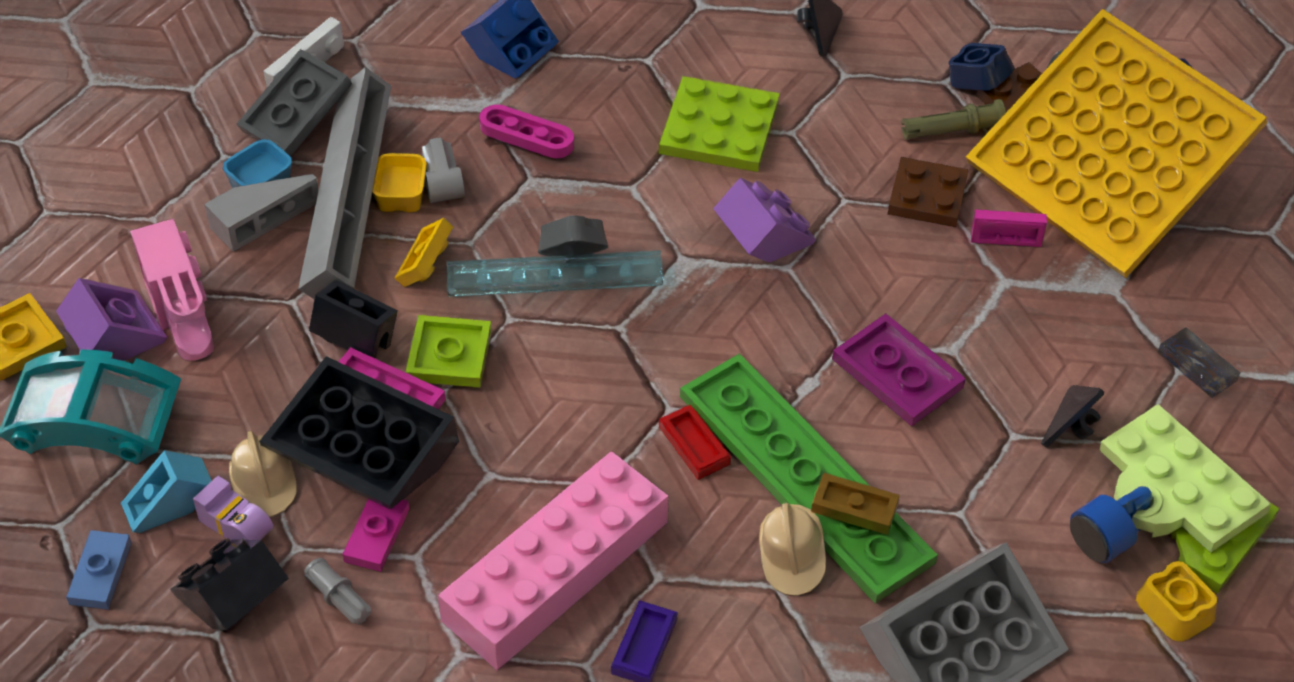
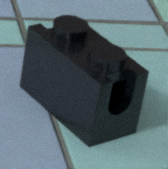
M334 280L315 295L309 331L322 337L327 342L334 343L346 350H349L351 347L370 357L376 358L379 347L386 350L391 345L398 310Z

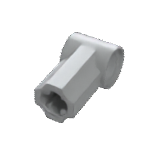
M442 138L430 139L422 147V156L426 159L427 164L425 178L430 203L465 198L461 169L456 167L451 143L444 141Z

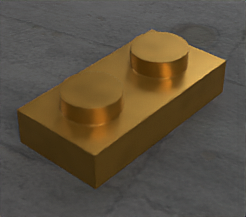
M823 473L812 502L811 512L888 535L899 504L900 495Z

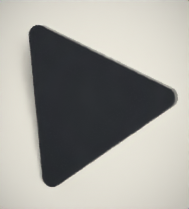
M808 0L809 8L797 10V22H805L806 29H814L819 55L824 57L828 54L843 11L832 0Z
M1072 385L1067 390L1041 444L1047 448L1070 426L1073 433L1080 439H1085L1092 435L1094 430L1087 424L1092 425L1100 420L1101 416L1091 407L1102 398L1105 392L1101 388Z

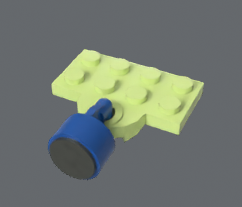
M1157 404L1101 441L1099 451L1122 471L1118 478L1114 499L1108 495H1099L1073 512L1070 517V530L1076 544L1090 559L1104 564L1109 563L1135 545L1137 542V532L1140 530L1152 532V537L1168 535L1183 527L1211 553L1269 512L1271 503Z

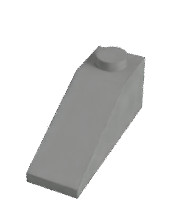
M313 174L234 187L204 204L209 227L234 252L316 205L319 191L317 178Z

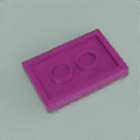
M886 313L833 350L832 360L911 427L962 390L965 385V377Z

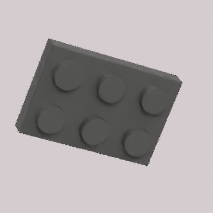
M300 49L237 122V126L242 132L257 141L265 139L274 142L291 157L350 87L352 82L344 73Z

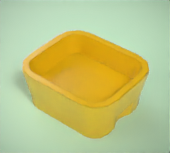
M389 153L378 157L372 194L381 211L393 212L400 210L404 212H417L421 208L427 167L426 159L418 154Z
M1172 562L1167 565L1163 572L1152 574L1137 591L1136 601L1139 607L1173 641H1186L1215 622L1217 596L1184 562Z

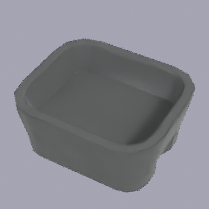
M574 215L541 226L538 247L540 255L562 259H576L608 248L603 221L599 219H589L584 216Z

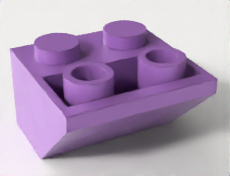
M739 178L713 208L747 253L767 262H772L808 247L817 240L808 230L810 223L801 214L791 209V200L780 190L776 189L773 192L759 181L752 183Z

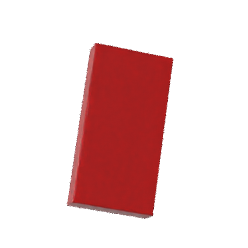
M691 405L659 419V428L697 480L731 465L730 454Z

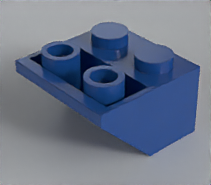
M499 0L460 32L480 60L514 79L519 77L559 43L531 0Z

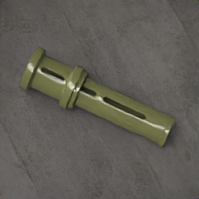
M997 99L994 100L993 104L975 106L973 103L967 104L963 107V110L908 119L902 118L901 124L905 125L901 127L902 134L905 140L962 130L975 134L979 129L994 127L1006 114L1003 101Z

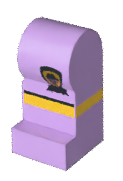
M220 476L213 479L193 498L199 521L226 539L239 540L244 538L245 540H261L273 529V523L269 516L260 507L249 503L248 500L231 490L230 483Z

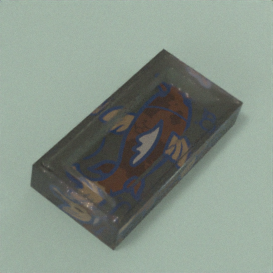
M1186 327L1160 344L1158 353L1211 398L1227 389L1239 379L1240 372Z

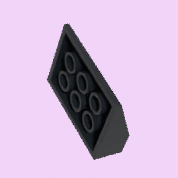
M326 356L259 442L261 446L391 510L439 471L459 443L454 416Z

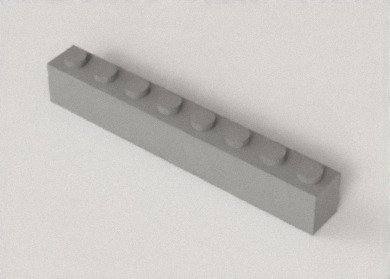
M367 67L350 79L352 84L336 104L298 287L300 291L315 299V295L334 280L353 289L355 286L392 86Z

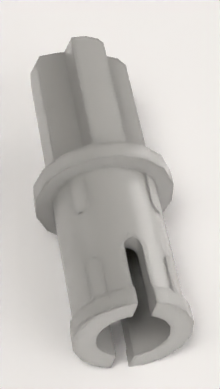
M317 558L306 567L304 577L323 593L324 601L328 605H335L351 623L360 625L365 622L366 618L371 614V608L351 588L352 583L348 578H342L324 558Z

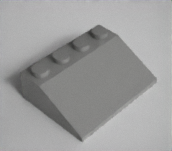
M1007 542L981 552L859 627L879 663L895 682H1020L1069 650Z

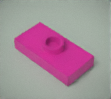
M975 210L971 229V243L1042 247L1047 225V215Z
M368 499L342 554L343 561L381 572L410 509L409 501L402 500L390 510Z

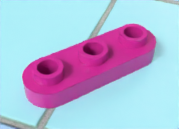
M499 104L487 106L480 112V129L486 136L551 158L566 157L574 149V134L570 128Z

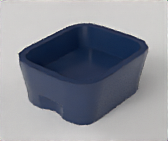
M967 44L948 62L951 85L954 88L981 91L994 89L1015 69L1005 46L995 44Z

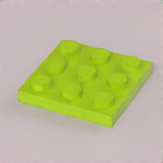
M682 76L659 143V154L758 172L778 108L780 93Z

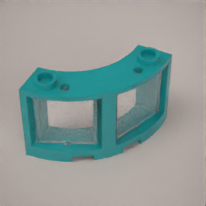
M81 349L79 355L64 356L61 351L44 354L25 363L1 424L0 437L10 442L14 448L29 454L52 446H82L109 452L123 460L138 464L158 451L182 378L141 359L135 358L134 364L113 359V352Z

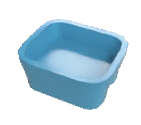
M261 139L228 158L223 163V171L229 179L232 188L291 178L292 158L274 142Z

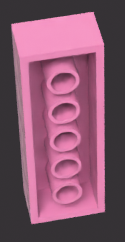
M612 451L609 452L438 595L441 622L498 671L668 523V495Z

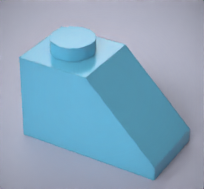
M165 450L121 502L133 532L141 533L194 512L196 508L193 498L212 481L202 458Z

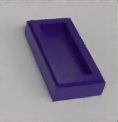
M639 600L611 665V674L634 682H652L677 622L678 612Z

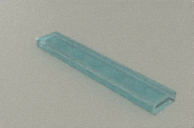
M661 250L447 261L448 297L663 285Z

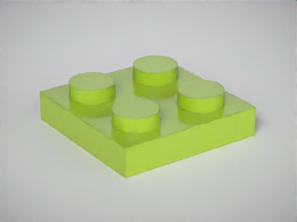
M418 315L405 373L432 384L481 388L492 332L491 321Z

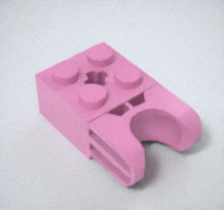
M174 219L130 231L142 276L162 330L170 328L178 353L184 360L195 361L207 357L214 350L212 334L205 316L204 302L207 301V297L201 280H196V278L201 277L196 257L187 255L192 250L186 231L178 232Z

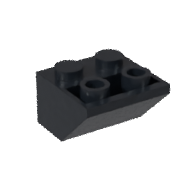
M227 538L216 544L209 551L211 557L201 565L196 563L185 569L178 576L180 582L170 590L174 596L210 628L228 630L289 578L262 540H245L244 538L230 540Z

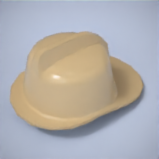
M249 431L247 439H244L235 447L229 463V475L233 491L248 500L249 503L260 507L269 517H273L284 512L293 503L296 496L297 483L291 460L261 446L259 441L263 436H256L253 431Z
M784 503L781 507H777L767 514L760 525L759 540L762 567L766 580L775 590L785 595L799 596L811 592L820 584L825 574L826 554L823 529L818 516L812 513L811 509L802 505Z

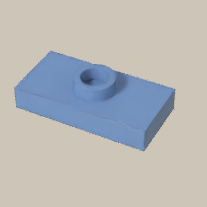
M90 530L66 596L69 605L109 610L132 543L130 535Z

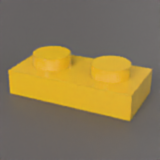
M444 217L421 229L395 276V279L403 287L417 281L424 282L434 272L435 266L433 264L437 256L448 246L447 238L453 229V226Z

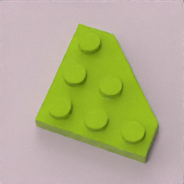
M1271 503L1269 512L1211 553L1189 532L1180 527L1171 533L1172 539H1176L1180 552L1179 561L1188 565L1212 591L1218 594L1274 521L1280 508Z

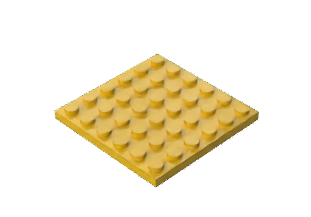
M1102 9L970 151L966 159L970 165L1034 212L1046 214L1049 223L1121 276L1127 278L1266 126L1267 117Z

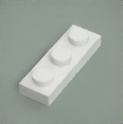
M332 17L328 18L264 70L266 88L300 49L323 62L337 54L344 47L341 22Z

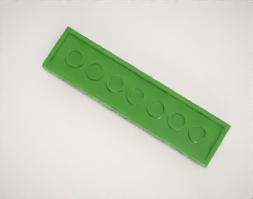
M740 353L680 388V398L699 413L711 431L781 505L789 503L812 509V502L823 473L870 486ZM895 513L888 535L816 514L823 529L825 551L875 604L937 562L938 554L897 513Z

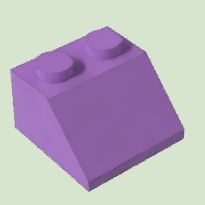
M78 278L56 310L65 325V330L72 336L80 350L113 352V359L125 361L164 343L167 339L166 334L137 290Z

